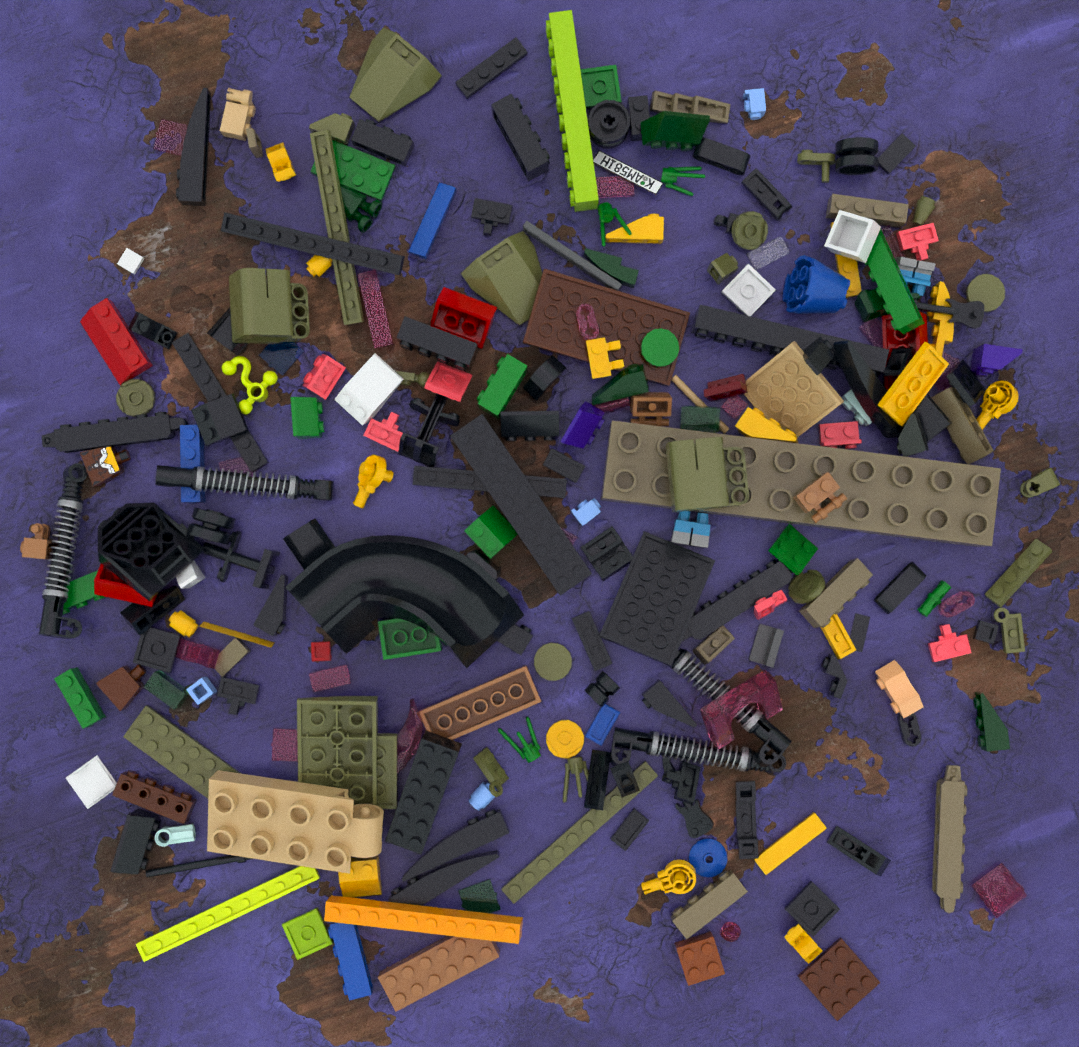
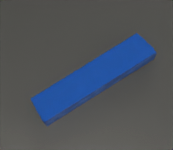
M443 183L438 184L408 252L427 259L457 191L455 187Z

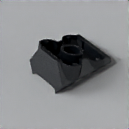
M229 308L207 334L238 356L246 351L248 343L232 342L231 312Z
M316 518L283 538L304 570L324 553L335 548L333 542L326 535L324 528L318 523Z
M481 549L472 550L467 553L466 556L480 565L495 580L501 576V566L498 567L481 553Z

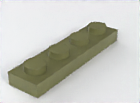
M1035 539L985 593L986 598L1001 608L1052 553V549L1038 539Z

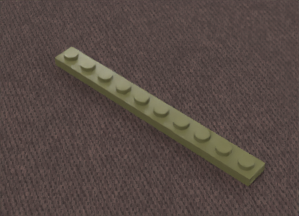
M330 130L310 133L328 238L350 243ZM332 259L344 325L364 322L354 264Z
M646 761L633 771L640 791L622 798L618 787L613 788L605 796L603 810L590 809L501 888L513 904L658 777L657 773Z

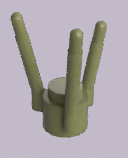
M583 757L568 758V763H565L564 803L567 801L570 770L571 774H575L578 796L579 798L582 797L579 773H582L583 769L587 782L589 775L586 761H583Z

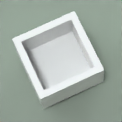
M839 210L824 246L834 254L866 263L881 227L872 219Z

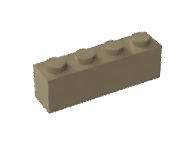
M832 194L828 199L826 218L836 219L839 210L872 219L881 226L901 228L906 224L909 204Z
M951 386L931 397L952 422L947 427L950 438L957 445L961 458L967 464H971L994 451L970 407L961 400L955 388Z
M858 558L850 560L825 584L822 593L813 601L806 603L799 612L813 628L825 627L830 623V617L833 614L836 615L843 610V604L846 601L849 602L857 595L856 592L869 584V579L873 574Z
M726 870L718 876V880L715 883L707 884L703 888L702 893L698 896L695 894L687 901L688 904L684 907L679 906L672 912L671 919L687 940L748 891L732 870L729 872Z

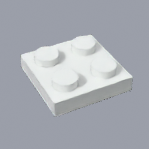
M747 264L721 293L744 315L751 316L776 289L752 266Z

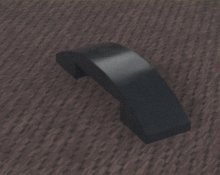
M735 781V815L739 859L759 858L756 833L755 781Z

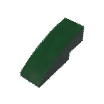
M585 248L584 257L591 264L622 285L634 288L639 270L621 266V257Z

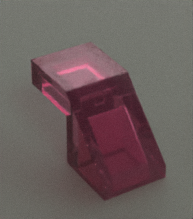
M181 638L176 657L215 669L220 650Z

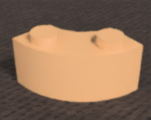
M895 660L875 671L878 677L876 683L881 690H885L892 702L890 706L896 714L900 713L903 718H906L924 707L919 694L910 683L905 671Z

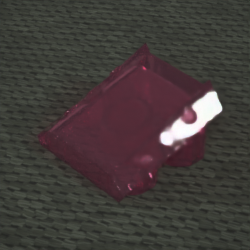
M1003 863L972 885L996 919L1027 896L1024 888L1017 883Z

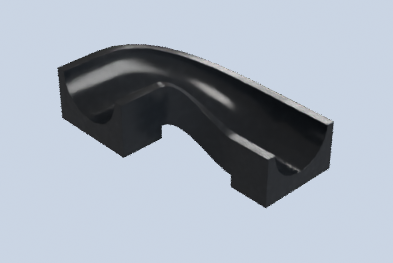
M370 536L340 544L316 559L285 587L346 654L376 628L371 623L372 621L382 617H394L414 623L435 635L468 668L524 616L510 593L475 561L441 544L407 536Z

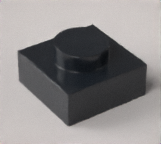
M978 620L973 639L994 644L999 626Z

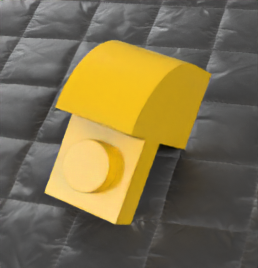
M283 142L266 148V154L276 181H285L296 176Z
M799 923L792 927L784 936L808 964L823 951Z

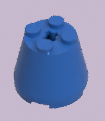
M802 255L795 260L796 266L791 274H787L784 284L783 301L787 304L786 311L794 314L836 313L839 309H844L847 304L846 294L850 286V280L813 257Z

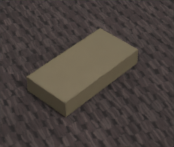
M253 128L246 129L250 150L256 158L263 157L260 137Z

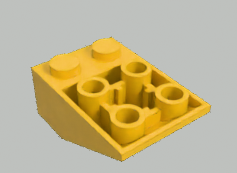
M748 407L735 425L738 432L745 437L798 443L794 432L789 429L784 431L781 429L780 423L772 418L767 420L764 413L755 407L753 410Z

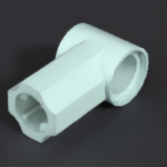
M194 823L172 827L164 826L155 834V842L162 847L169 844L196 840ZM161 832L169 834L168 841L161 838Z

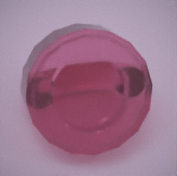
M726 922L722 926L720 935L728 942H735L741 934V929L734 922Z

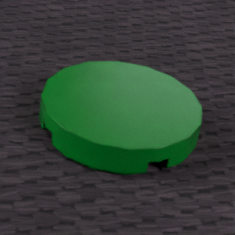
M662 328L654 329L642 339L640 346L641 355L651 366L665 367L678 356V340L669 330Z

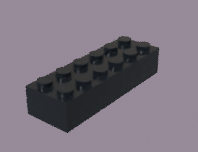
M425 730L385 839L386 842L422 854L462 743Z

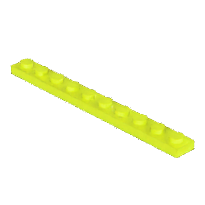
M298 866L136 944L143 962L314 882L320 879L317 868Z

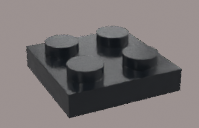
M964 360L957 363L946 376L949 384L958 391L961 400L967 403L969 407L974 405L986 390Z
M154 627L148 628L140 635L133 663L171 673L182 635Z
M812 881L785 907V910L813 937L840 910Z

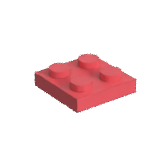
M437 361L424 388L461 402L473 375Z

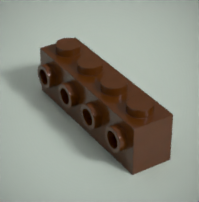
M132 770L120 774L112 796L182 824L189 821L197 801L192 798L193 795L187 792H176L174 787L159 785L155 779L146 777V779L139 777V773Z

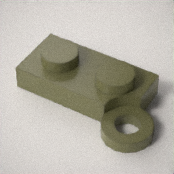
M997 608L993 613V617L997 622L1001 623L1004 653L1025 652L1021 613L1009 614L1007 609ZM1001 611L1005 614L1003 619H1000L998 617V614Z
M486 747L474 756L473 759L490 782L489 790L491 794L499 797L503 793L501 785L509 777L488 747Z

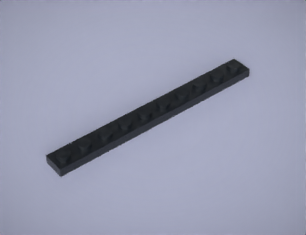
M224 212L222 232L401 276L405 256Z

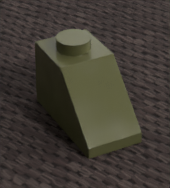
M334 113L310 124L309 129L311 133L330 130L332 140L348 145L355 124L351 116L341 113V115Z
M725 253L713 260L708 266L707 271L719 285L737 271L738 262L734 256H729L728 253Z

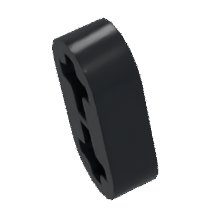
M899 713L897 720L903 742L911 747L917 746L921 742V733L916 715L914 713L909 715L911 719L909 720L910 726L908 727L907 722L902 720L903 717ZM909 730H911L913 735H916V738L913 739L914 742L907 740V737L910 736Z

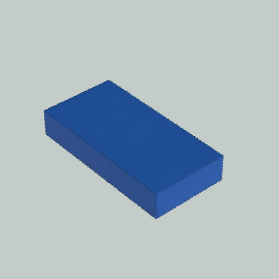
M605 704L599 709L585 737L602 746L620 712Z

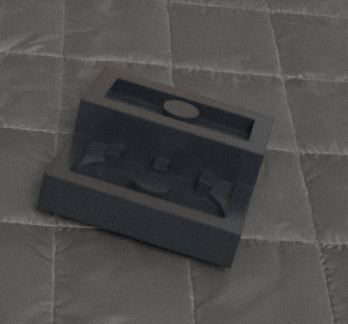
M613 526L581 547L603 581L630 564L633 558Z

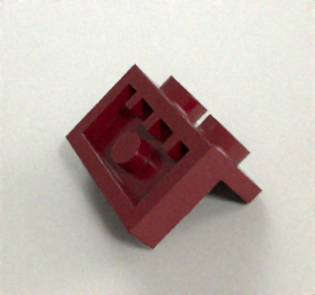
M744 374L708 382V389L703 390L704 397L711 402L748 393Z

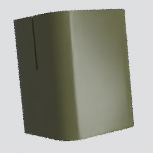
M242 268L229 276L233 343L278 344L280 342H297L309 335L308 292L303 284L290 283L289 270L266 269L265 275L264 268ZM293 290L298 292V298L294 295ZM295 309L299 311V317L295 314ZM296 328H298V329L300 330V332H301V335H300V336L296 333V331H295Z
M723 437L695 439L696 443H694V439L671 441L666 444L672 512L739 506L748 501L749 490L745 453L740 447L724 448ZM732 451L738 452L740 456L737 462L730 459ZM734 471L740 472L742 476L739 482L732 479ZM736 491H740L743 494L741 502L734 499Z

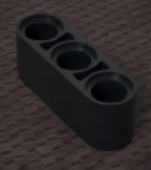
M702 137L700 144L696 145L692 155L698 161L738 175L745 174L751 157L744 151Z
M912 561L873 601L886 614H889L927 575Z

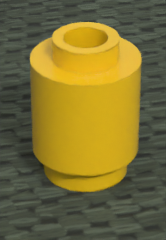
M314 255L306 263L308 265L306 270L313 277L316 275L320 277L332 266L333 260Z
M181 610L178 613L175 611L169 618V626L181 635L188 636L189 638L199 626L196 624V620Z

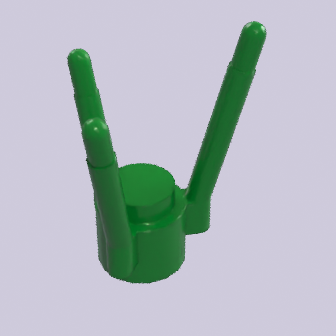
M701 166L663 168L661 182L666 183V188H672L693 196L692 192L672 183L677 182V177L705 178V175L681 173V171L702 170Z
M607 202L601 203L598 206L603 247L606 245L604 223L611 222L614 216L628 235L632 234L618 214L617 208L613 209L612 205Z
M526 717L533 744H527L521 733L517 732V736L524 746L522 750L501 728H498L499 733L520 754L522 759L526 758L528 763L541 756L538 751L541 747L537 742L529 717Z

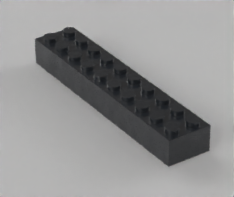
M699 305L696 310L691 333L695 334V337L700 339H706V337L714 338L713 341L724 344L726 341L738 348L747 346L751 347L750 350L755 352L768 351L769 355L772 356L779 354L793 341L802 350L819 337L824 341L828 339L832 345L834 342L850 341L876 376L884 373L889 349L705 305ZM832 349L834 357L825 368L830 370L842 369L835 349Z
M483 414L450 435L560 596L592 574Z

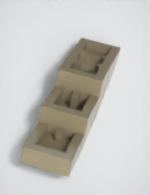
M655 90L652 92L650 111L657 113L671 111L710 116L709 122L727 124L730 104L700 96L690 97L678 93L671 95Z

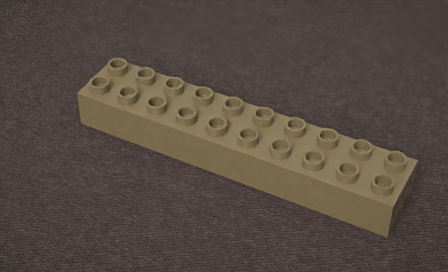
M613 420L610 423L601 492L602 501L672 509L666 444L671 441L694 439V443H696L695 439L723 437L724 448L740 447L745 453L749 499L745 504L739 506L693 510L691 512L974 547L992 546L1001 468ZM732 451L730 459L737 462L740 456L738 452ZM734 471L732 479L739 482L742 476L740 472ZM829 472L840 486L833 494L838 497L843 493L847 500L842 503L840 508H835L827 514V518L814 523L811 519L816 514L814 509L804 513L793 497L823 473ZM736 491L734 493L736 501L741 502L743 500L742 492ZM826 498L819 505L821 506V508H823L828 503H830V501L828 500V498Z

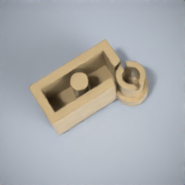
M228 88L227 92L229 93L226 94V99L229 101H226L220 132L225 137L246 141V129L251 128L250 120L255 115V106L252 102L253 92L245 89L240 91Z

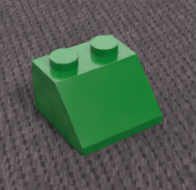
M290 397L293 436L298 439L322 438V433L325 432L324 421H321L320 414H323L322 402H319V399L315 397Z
M494 506L490 507L464 530L490 559L518 535L512 525Z

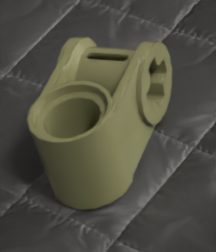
M1052 467L1023 482L1020 486V493L1024 497L1030 498L1059 486L1060 482Z

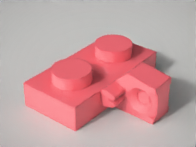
M934 223L896 233L900 250L910 249L917 261L927 260L928 254L926 250L929 249L928 244L939 241Z
M391 412L388 420L383 419L382 422L371 418L363 436L399 452L400 438L403 434L398 431L399 426L396 425L399 415Z
M779 590L774 592L772 597L768 599L763 597L756 602L754 615L757 620L774 612L776 607L787 602L788 599L784 592Z
M950 624L940 625L941 636H938L939 641L928 643L932 662L971 653L967 634L957 636L955 632L952 633Z

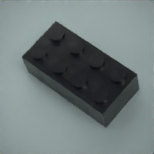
M511 93L491 104L492 116L528 182L547 172L550 156L545 148H541L539 143L541 140L537 132L532 131L529 117L527 114L523 115L519 99H514Z
M406 316L396 337L401 348L412 351V349L418 350L419 354L424 357H436L438 362L448 365V362L452 363L456 369L464 372L466 369L471 371L479 350L477 343Z

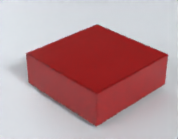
M331 641L311 642L312 662L332 660Z

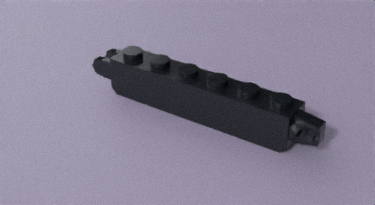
M157 412L155 416L148 417L147 414L136 415V419L119 417L117 421L110 422L109 419L98 420V424L81 422L79 426L72 427L71 424L60 425V429H54L52 433L42 435V445L47 448H56L60 452L71 453L106 446L117 447L170 440L175 436V431L180 430V425H188L189 423L182 417L173 418L167 412Z
M773 559L765 564L766 569L761 572L759 569L749 575L750 579L747 581L740 580L733 585L734 589L730 592L725 590L717 595L718 599L713 603L708 601L700 606L702 610L693 613L682 641L691 636L694 639L701 640L754 606L759 599L768 597L791 582V574L793 572L779 560Z

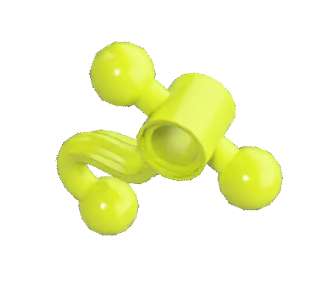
M237 356L231 361L223 363L222 372L225 375L231 376L235 374L238 364L244 366L241 381L247 388L249 397L247 400L240 401L238 405L241 413L246 415L252 411V404L255 401L264 402L267 399L268 390L266 388L269 385H274L278 377L274 371H266L260 384L252 383L249 380L251 371L250 361L244 356ZM261 388L260 396L254 397V391Z

